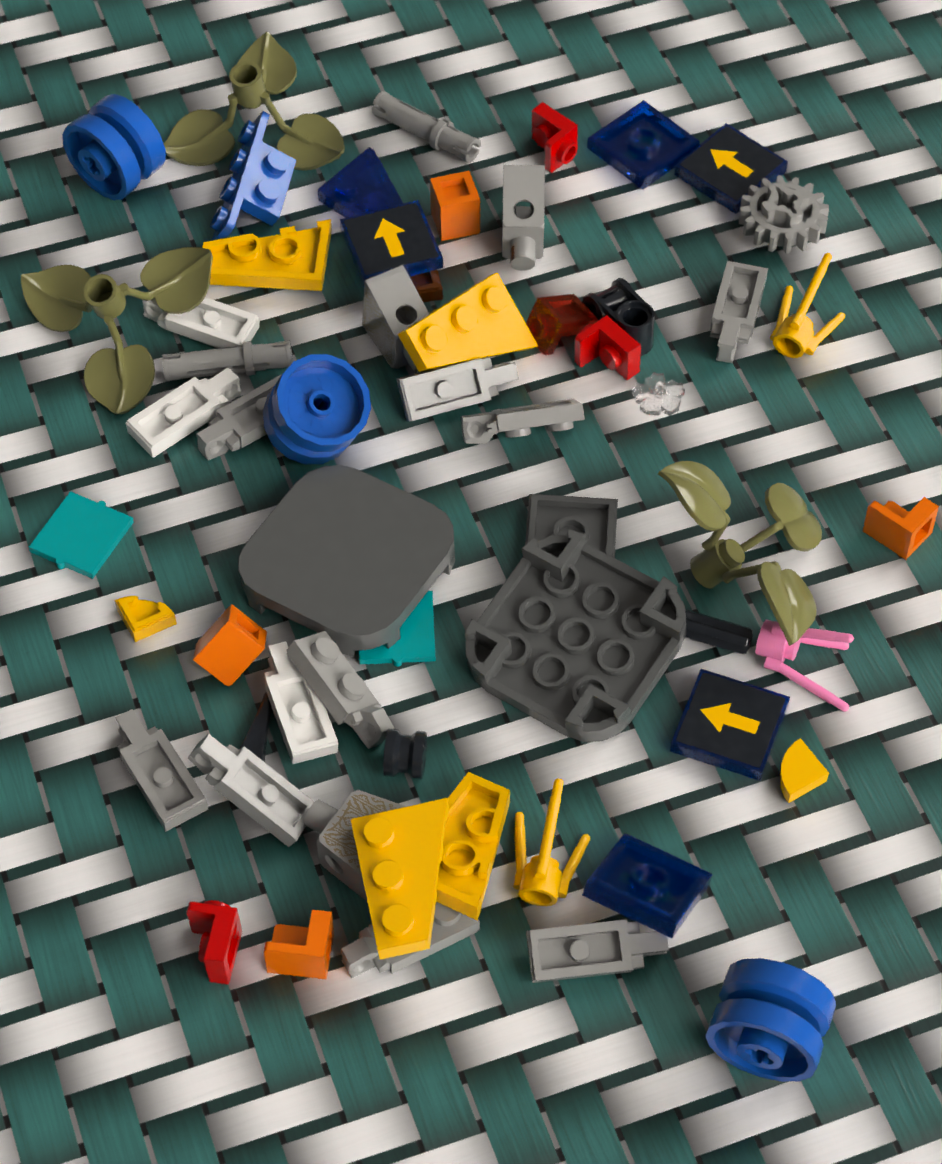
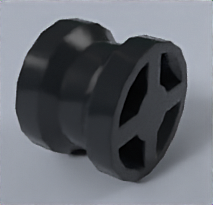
M388 728L384 749V776L394 777L398 773H409L413 779H423L427 752V732L416 731L412 735H404L398 729Z

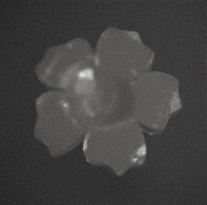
M653 372L651 377L645 379V384L635 383L634 388H632V394L635 397V401L641 404L640 411L646 415L659 416L661 411L666 415H672L679 411L680 398L684 396L685 389L683 388V383H676L674 380H670L665 384L664 374Z

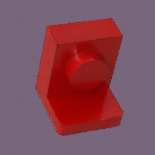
M541 102L532 109V139L540 147L545 148V169L550 173H553L563 164L571 162L577 154L578 125L544 102Z
M607 315L593 325L589 324L582 328L575 337L574 362L578 366L583 367L600 356L601 361L608 369L617 371L627 381L640 372L641 344Z
M208 900L204 903L189 902L187 916L191 931L196 934H202L199 946V961L205 963L209 982L229 985L242 935L238 909L217 900Z

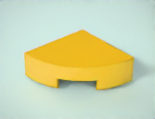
M127 596L115 600L116 609L135 642L177 624L174 612L162 602L156 603L148 600H139L138 596Z
M801 738L788 748L781 763L780 787L788 803L828 780L829 772Z

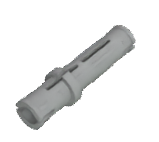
M385 91L380 92L373 101L374 105L381 107L380 109L375 106L372 107L374 115L380 116L425 139L437 151L444 149L467 163L472 162L477 157L480 150L472 146L480 147L481 141L454 128V124L451 121L436 119Z
M290 340L252 345V341L243 342V346L162 355L166 382L184 378L216 376L228 367L234 373L246 372L247 376L256 375V371L265 369L288 368L293 363Z

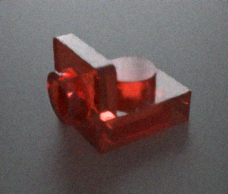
M575 294L538 297L526 321V325L542 354L552 355L561 336L578 335L582 328L589 324L593 325L598 319Z

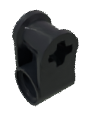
M618 278L612 282L610 288L598 294L589 293L583 297V309L592 325L607 315L641 344V356L651 351L654 341V310L651 305L646 303L633 290L632 286L625 279Z

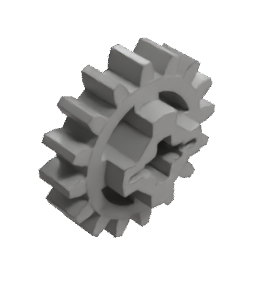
M782 176L777 177L776 183H771L768 179L763 178L761 180V188L751 185L749 186L748 195L742 196L739 224L744 225L743 234L745 236L755 234L754 245L758 246L766 242L769 244L768 251L773 252L777 246H782L784 252L790 254L791 246L796 245L800 250L804 251L807 248V241L814 244L819 242L820 233L825 234L829 205L823 204V193L813 194L814 185L812 183L802 187L799 185V178L794 177L791 183L785 182Z

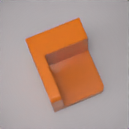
M470 171L430 178L431 214L441 241L480 233V197Z
M923 497L909 512L893 501H888L884 506L877 501H873L867 508L863 532L906 560L932 534L939 506Z
M231 604L198 640L193 661L224 685L231 686L265 649L267 631Z
M312 909L309 927L277 924L274 927L272 942L268 941L265 943L264 957L267 973L326 980L334 940L332 912Z

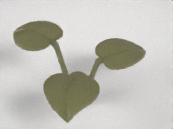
M267 31L246 50L238 63L230 71L229 78L234 93L228 95L229 108L226 120L223 122L220 114L212 110L199 109L192 111L176 123L168 139L163 143L166 155L182 164L206 166L217 163L224 159L235 146V139L228 129L233 126L237 104L247 109H255L263 103L280 130L285 133L277 143V150L296 159L295 170H312L340 158L344 153L345 146L342 135L336 126L320 115L302 114L294 120L291 127L285 124L272 103L269 94H279L288 89L296 79L297 67L292 56Z
M199 247L178 248L156 255L146 263L140 273V280L149 292L130 288L126 283L118 286L112 277L105 274L91 277L87 271L75 265H59L39 272L22 274L21 286L25 301L32 314L44 327L50 330L65 332L75 329L81 323L83 311L91 312L93 310L97 316L104 319L114 341L115 349H100L90 357L84 369V382L88 392L97 402L110 410L114 415H121L134 409L143 401L150 391L155 377L153 358L144 346L135 344L123 348V342L115 325L114 318L124 311L126 306L125 296L129 295L145 301L155 298L159 308L166 313L183 314L189 312L201 304L208 292L213 255L209 249Z
M680 461L670 464L659 471L658 475L670 484L678 499L695 522L706 530L714 531L710 538L702 543V547L705 550L690 561V568L695 579L702 586L713 588L722 581L728 584L736 578L757 574L762 592L784 633L788 645L796 643L813 624L817 613L815 600L805 582L795 571L791 569L782 570L776 561L763 562L760 565L741 568L745 560L744 552L781 529L788 543L795 550L802 552L810 551L819 545L822 539L821 525L814 514L807 510V505L803 498L793 488L784 483H775L770 486L765 492V503L769 513L777 522L739 545L733 539L719 540L730 522V517L725 510L729 508L731 500L724 484L711 469L698 462Z

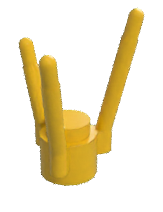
M830 253L824 254L797 312L788 317L793 287L788 285L785 288L776 327L770 339L773 341L776 350L786 357L799 358L804 352L808 355H813L818 344L845 319L843 312L838 313L814 335L813 322L805 316L832 259Z
M561 778L554 780L539 855L531 857L530 863H527L524 814L522 812L515 813L516 875L513 888L519 890L518 895L523 901L536 906H552L556 904L558 897H567L570 880L591 839L588 834L581 836L563 872L559 870V862L550 857L563 788V780Z

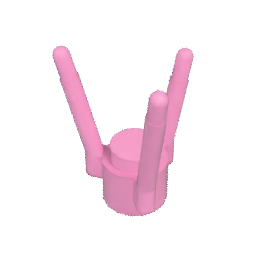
M765 620L761 627L755 650L756 655L766 657L764 668L781 673L843 712L849 709V705L845 701L783 662L785 659L792 661L795 659L800 643L847 650L849 643L854 640L853 635L808 628L796 643L789 646L778 622Z

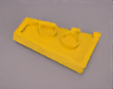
M331 219L318 221L317 228L296 231L295 226L280 228V234L258 238L254 234H246L203 242L202 248L209 249L213 255L209 285L322 291L332 232Z
M497 272L487 276L397 334L419 372L477 358L495 357L538 347Z
M468 772L448 797L449 811L447 823H445L442 863L439 866L436 902L478 921L510 805V790Z
M448 798L350 819L380 960L430 949L437 899L436 888L439 866L442 863L443 837L449 811Z

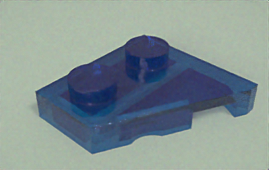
M370 147L317 189L318 201L346 219L404 206L377 154Z

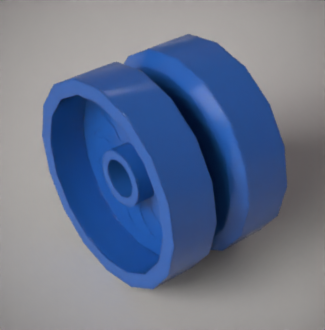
M116 94L107 95L91 107L88 114L79 116L70 123L62 134L63 147L78 175L93 190L111 200H120L137 188L141 180L148 179L166 161L165 146L150 118L133 102Z
M310 354L294 361L269 392L263 408L264 429L272 445L287 458L302 464H324L338 458L367 424L371 410L369 389L361 374L347 361L329 354Z
M752 958L741 959L730 964L719 994L721 1003L716 1005L705 1035L709 1047L723 1060L740 1070L758 1077L781 1082L802 1081L812 1077L817 1069L824 1047L821 1037L827 1033L836 1008L833 993L819 979L802 969L783 962Z

